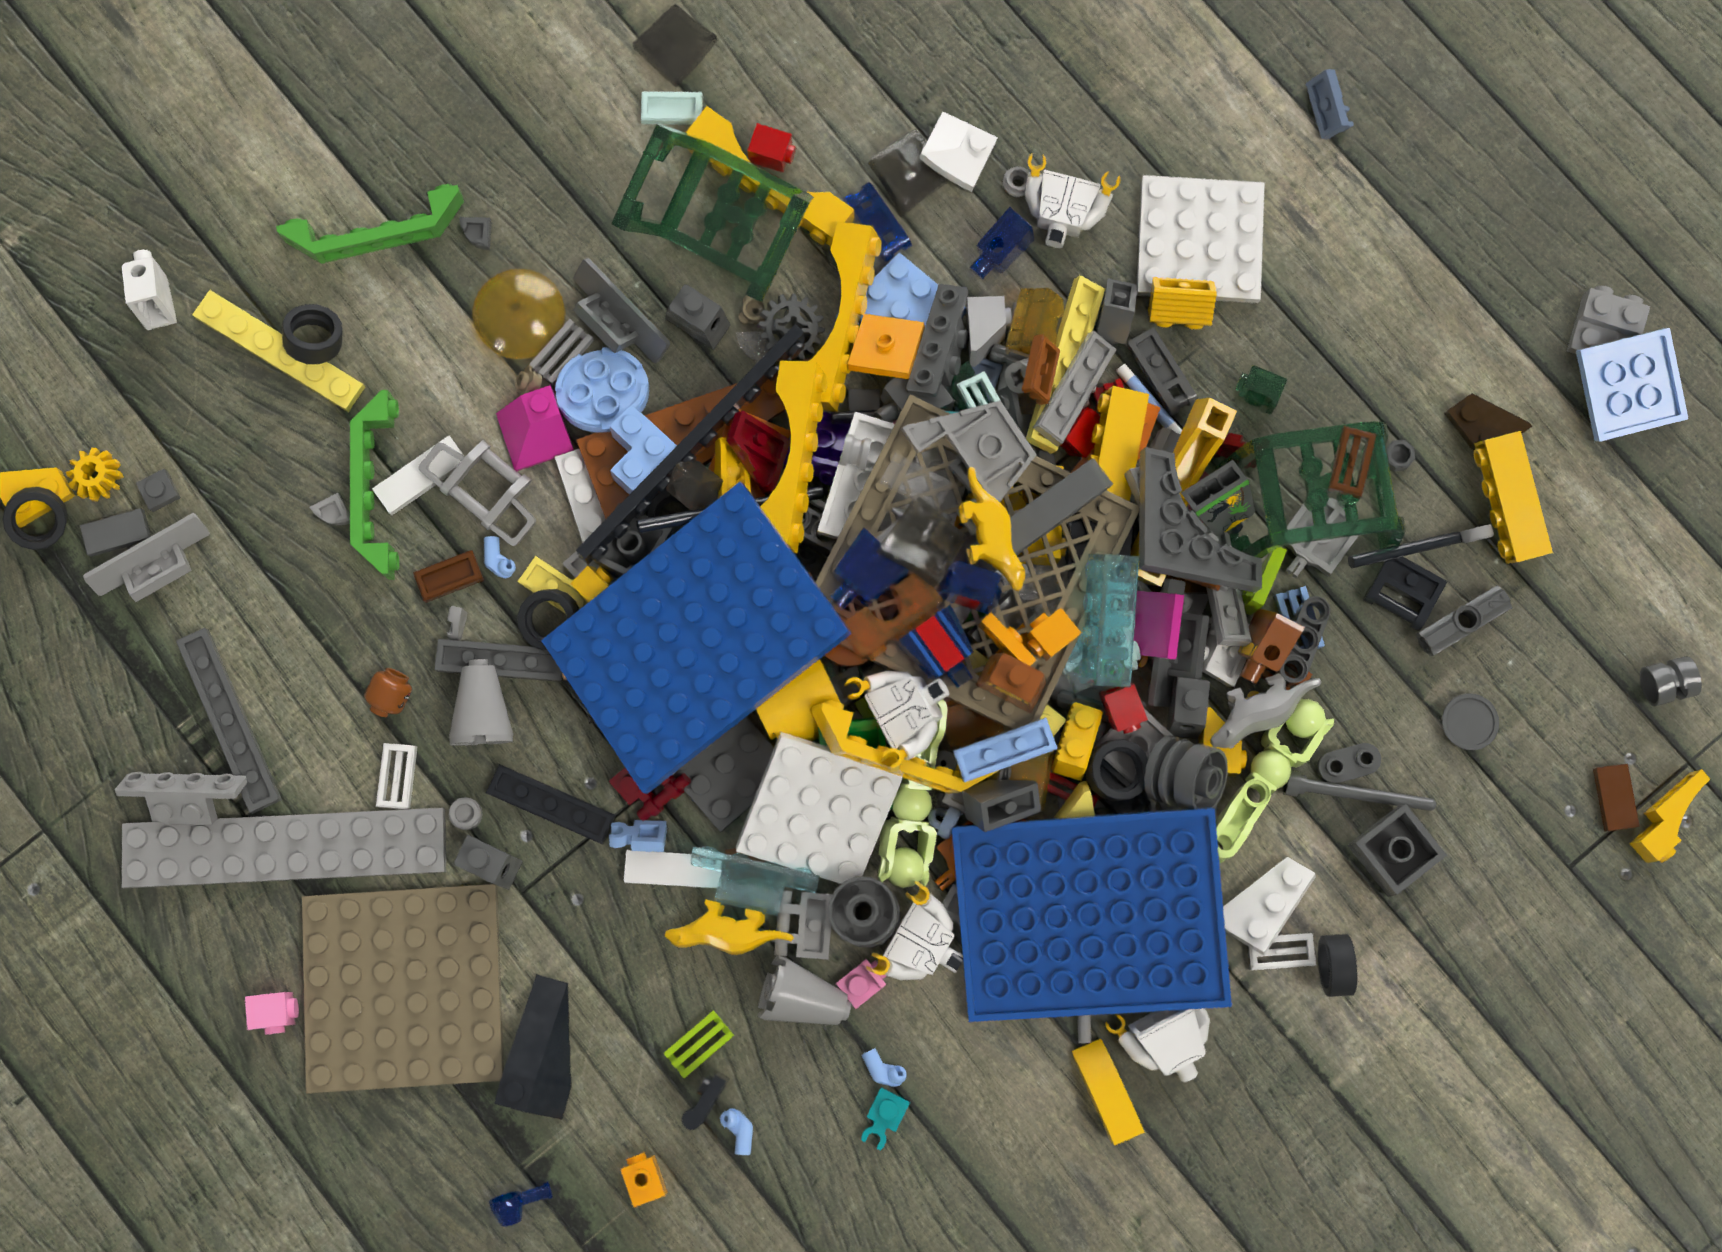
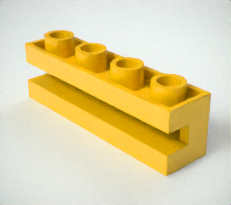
M1112 386L1105 391V394L1102 393L1098 401L1097 411L1101 412L1099 424H1096L1093 429L1092 442L1095 443L1094 454L1089 456L1088 461L1094 458L1113 483L1107 491L1130 501L1131 489L1124 474L1129 469L1135 468L1137 464L1149 394Z
M1521 431L1474 443L1476 448L1474 450V460L1479 468L1481 467L1484 478L1482 480V490L1485 497L1489 498L1492 508L1490 510V520L1493 527L1497 528L1500 539L1498 541V551L1500 556L1505 559L1506 564L1553 553Z

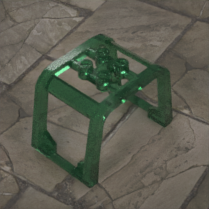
M656 124L611 224L623 231L659 236L690 250L751 282L746 295L763 302L774 282L773 279L798 230L801 220L809 209L814 197L799 187L705 139ZM675 145L694 150L662 221L641 217L644 203L636 199L654 159L663 162ZM713 158L733 168L727 183L722 184L718 188V199L712 212L705 216L704 224L706 228L701 239L698 240L678 230V227L710 159ZM746 175L760 182L754 197L749 198L745 202L743 210L741 207L732 206L731 204L738 201L740 197L738 186L743 176ZM773 189L791 198L781 218L779 229L762 264L755 270L737 259L744 245L752 242L754 238L753 228L758 218L766 213L767 205L765 200L770 190ZM728 220L730 223H738L739 226L732 230V244L727 254L711 247L716 233L726 227Z
M1370 421L1267 435L1247 442L1215 467V470H1218L1232 460L1242 470L1251 461L1256 459L1268 535L1263 536L1252 544L1248 535L1239 537V533L1229 534L1231 546L1248 555L1263 558L1275 549L1286 545L1377 533L1380 549L1399 545L1406 528L1404 518L1398 516L1386 451V443L1389 437L1387 424ZM1344 426L1377 434L1367 479L1374 478L1380 517L1359 520L1356 504L1359 499L1354 498L1353 495H1342L1338 492L1336 500L1341 507H1344L1346 522L1327 524L1324 507L1329 500L1327 493H1332L1327 491L1331 472L1320 476L1323 470V463L1318 457H1315L1313 444L1332 442L1335 457ZM1300 446L1302 463L1299 467V474L1304 479L1307 493L1304 504L1312 513L1314 526L1287 530L1274 450ZM1347 448L1338 480L1340 484L1343 483L1350 454L1347 452ZM1335 458L1332 460L1331 469L1333 468ZM1352 474V479H1351V483H1350V486H1351V487H1355V486H1356V485L1354 484L1353 474Z

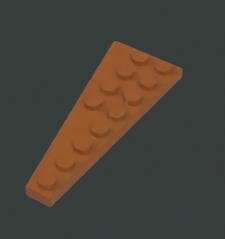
M807 358L801 361H809L811 360V358ZM777 378L773 381L768 379L760 387L762 389L760 395L752 403L746 402L740 410L768 422L773 421V418L786 411L783 401L776 392ZM736 384L645 415V417L678 445ZM726 424L717 432L719 434L717 439L722 436ZM611 431L596 432L577 439L578 447L605 519L615 510L618 503H622L629 496L613 480L610 471L628 453L612 437ZM715 442L708 448L703 446L695 454L697 459L686 471L681 469L673 477L675 479L673 484L711 462L715 453Z

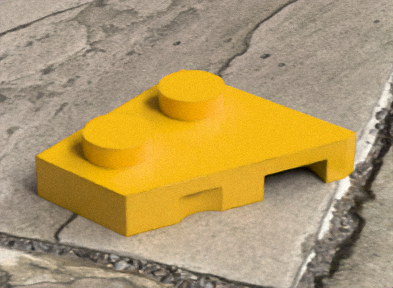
M57 467L0 472V498L5 507L15 493L30 487L49 489L58 495L63 503L75 497L62 471ZM27 501L18 508L15 516L18 527L22 528L52 509L41 501Z

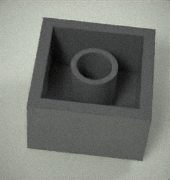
M1407 804L1395 807L1347 845L1387 897L1398 895L1447 856Z

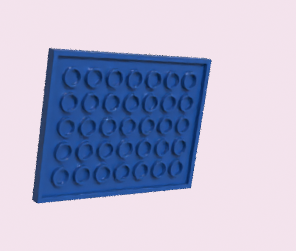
M739 482L541 641L642 793L648 794L852 633L742 482Z
M1215 807L1017 821L987 832H983L975 825L952 827L969 1022L1232 1007Z

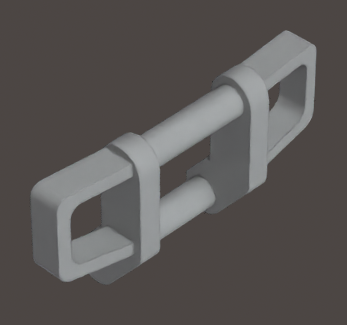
M483 440L466 456H463L444 443H437L420 463L419 470L439 486V490L444 495H451L482 521L481 525L487 530L491 529L512 546L519 545L536 524V518L517 499L532 480L525 474L521 476L490 450L491 446ZM442 450L461 461L445 482L429 470L430 463ZM481 459L513 484L490 511L458 486L472 467ZM511 504L527 519L526 525L515 538L509 536L495 524Z

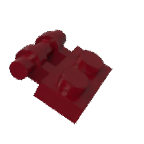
M624 767L609 780V783L629 805L638 798L643 802L644 806L637 811V816L644 821L651 816H657L664 809L663 806L672 798L677 799L684 793V788L691 783V780L685 773H682L677 778L671 775L662 782L664 789L655 796L652 791L648 794L642 793L626 767Z

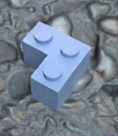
M632 404L609 426L612 437L628 451L610 470L612 478L629 495L677 446Z

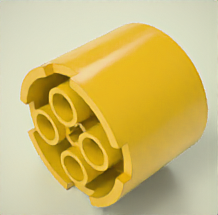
M819 659L756 708L771 740L774 738L778 739L780 732L813 742L819 739L818 725L811 713L812 706L825 703V700L841 702Z

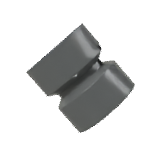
M1689 656L1669 660L1667 665L1657 663L1641 668V688L1646 700L1654 707L1673 702L1675 698L1682 700L1700 695L1701 676L1695 662Z

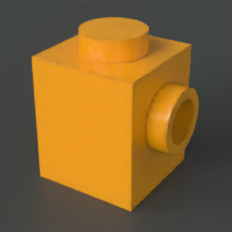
M1059 608L1049 617L1044 612L1029 624L1033 630L1027 634V638L1030 640L1027 645L1036 657L1040 658L1043 656L1048 661L1076 639L1081 632L1064 610Z
M645 1152L626 1159L628 1165L620 1170L633 1207L653 1201L668 1193L655 1155L647 1158Z

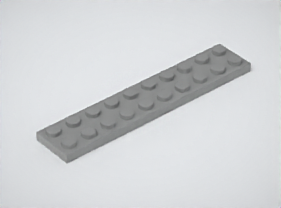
M445 808L216 819L213 825L167 824L163 822L122 823V888L446 873Z

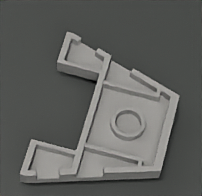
M1001 400L946 416L931 418L927 421L912 423L901 429L917 454L946 436L967 469L969 467L975 469V474L981 487L999 502L1037 455ZM975 498L971 500V502L977 503ZM968 519V522L964 523L970 534L973 535L976 533V526L971 519Z

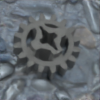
M795 293L790 296L789 301L786 300L783 294L778 297V304L773 300L769 301L767 306L770 311L762 310L759 314L765 321L757 323V328L764 329V332L758 336V339L767 340L768 342L764 350H770L778 342L773 334H776L781 339L789 331L784 326L791 321L792 327L796 324L804 331V337L809 336L804 344V349L796 357L797 360L801 361L804 359L803 351L808 355L813 354L815 351L812 344L819 346L822 340L817 335L825 332V328L818 326V323L824 317L815 316L814 314L818 306L813 305L809 308L807 306L808 298L804 297L799 302ZM786 308L782 319H773L776 312ZM800 311L807 317L809 322L803 319V317L800 315Z

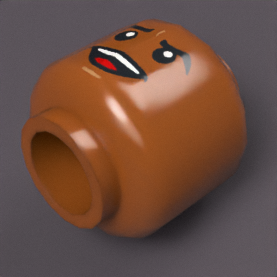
M392 668L376 672L364 694L365 700L371 705L370 711L381 717H387L388 714H400L412 692V687L408 682L409 678L402 672Z

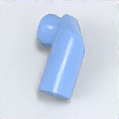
M496 536L484 537V564L486 568L498 577L509 578L515 572L516 566L513 560H508L500 554V538Z
M876 1048L861 1055L872 1079L876 1083L896 1087L905 1081L906 1070L899 1065L883 1063Z
M737 1109L725 1110L720 1116V1122L723 1127H727L736 1136L735 1154L751 1155L752 1123Z

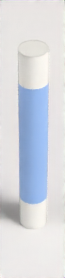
M1126 364L1119 367L1116 373L1131 390L1149 394L1148 403L1161 407L1157 416L1158 422L1164 428L1172 429L1176 433L1181 434L1182 429Z

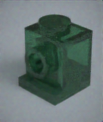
M1252 365L1247 374L1241 373L1235 389L1240 391L1238 396L1245 398L1244 400L1248 404L1256 407L1266 406L1265 413L1271 415L1277 407L1287 378Z

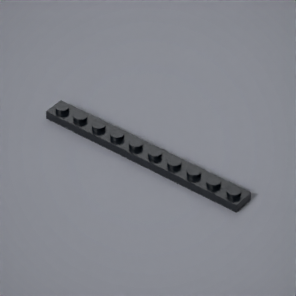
M795 324L576 549L581 560L589 565L593 560L598 562L609 550L607 545L615 537L620 539L628 532L631 527L629 523L637 514L639 516L644 515L653 504L651 500L659 492L663 494L675 482L673 477L681 469L686 471L697 459L695 454L703 446L708 448L715 442L719 436L717 432L724 424L727 426L732 424L735 413L739 412V409L746 402L750 404L760 395L762 391L760 387L768 379L773 381L778 377L780 361H786L789 357L794 359L801 353L805 347L803 344L804 331Z

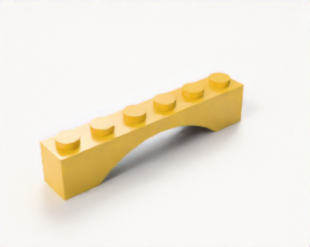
M708 106L705 107L686 131L685 138L687 149L690 153L699 159L704 157L710 161L712 167L723 176L730 175L736 180V184L747 193L752 191L761 197V202L773 211L778 209L784 213L786 220L797 228L802 226L808 230L811 238L821 245L826 243L831 247L837 221L853 223L854 209L832 193L795 190L780 185L761 173L742 152L735 138L731 122Z
M837 221L830 251L837 263L841 278L842 296L839 314L825 344L809 360V362H817L827 375V390L822 392L821 404L825 411L837 412L839 403H842L845 399L846 386L844 383L847 373L851 372L848 368V361L860 327V317L865 314L867 309L866 293L868 285L871 286L874 280L873 264L875 256H879L882 246L881 238L873 226Z
M780 361L776 392L783 401L789 417L791 430L790 453L786 468L778 485L769 498L760 506L793 553H797L798 545L802 543L804 538L802 519L803 513L807 512L809 506L807 487L808 482H811L813 479L812 455L818 448L816 430L818 422H821L823 417L822 392H826L828 383L827 375L818 363L809 361Z
M1212 398L1195 400L1173 451L1175 453L1177 476L1182 488L1181 492L1199 481L1206 466L1224 442L1237 413L1236 410ZM1180 492L1181 498L1187 507L1188 502L1185 500V498L1182 496ZM1138 532L1131 548L1130 557L1132 559L1130 560L1129 576L1147 585L1162 587L1166 577L1165 574L1139 569Z

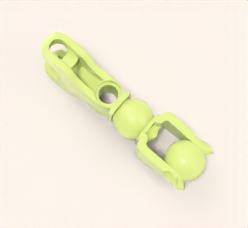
M944 699L937 702L943 717L937 722L938 729L929 747L914 756L925 760V766L933 769L936 766L938 747L946 730L948 709ZM904 778L902 779L892 803V810L896 817H891V820H885L880 832L879 855L881 862L877 874L880 882L888 879L894 886L900 888L914 886L915 881H920L924 886L927 885L929 881V864L933 860L937 837L935 828L929 826V822L924 821L932 808L931 796L927 791L932 790V788ZM900 830L909 833L918 830L917 851L908 847L896 849L898 832Z
M1300 699L1294 713L1286 721L1287 728L1294 736L1309 738V741L1300 753L1293 754L1288 746L1280 745V741L1276 736L1283 724L1266 730L1262 735L1261 744L1264 747V751L1259 752L1253 758L1251 774L1245 779L1247 782L1236 791L1216 819L1217 841L1220 842L1223 848L1220 849L1218 846L1219 864L1237 853L1268 804L1271 794L1288 782L1291 775V767L1297 768L1309 761L1323 740L1324 735L1333 727L1334 718L1326 719L1324 709L1318 702L1310 699ZM1248 788L1256 789L1259 792V803H1254L1248 798Z

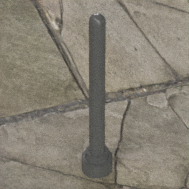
M1291 770L1288 782L1282 787L1283 795L1295 797L1298 794L1311 792L1395 806L1407 804L1409 808L1432 811L1436 808V801L1432 798L1307 779V776L1301 775L1300 771Z

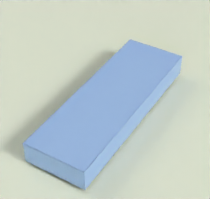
M1043 718L954 750L953 752L963 780L968 782L1058 748L1047 718Z

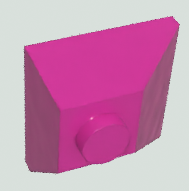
M550 385L520 395L496 413L515 471L555 459L556 456L574 451L556 395Z

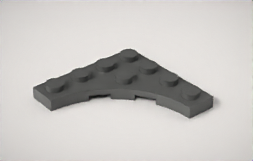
M1145 447L1140 452L1139 569L1255 593L1262 588V558L1238 551L1228 544L1221 545L1207 534L1208 528L1200 521L1193 510L1188 511L1181 498L1180 492L1182 488L1177 476L1175 453Z

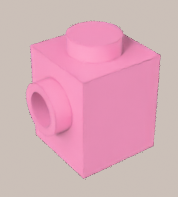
M293 992L245 997L247 1030L264 1028L265 1035L284 1033L285 1026L295 1025V1018L299 1014L297 999L293 998Z

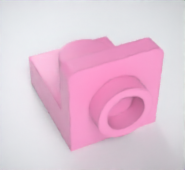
M865 959L836 983L841 991L848 995V1000L855 1009L886 986V983L883 981L886 975H876L866 969L867 966L875 968L878 964L876 960L870 964Z

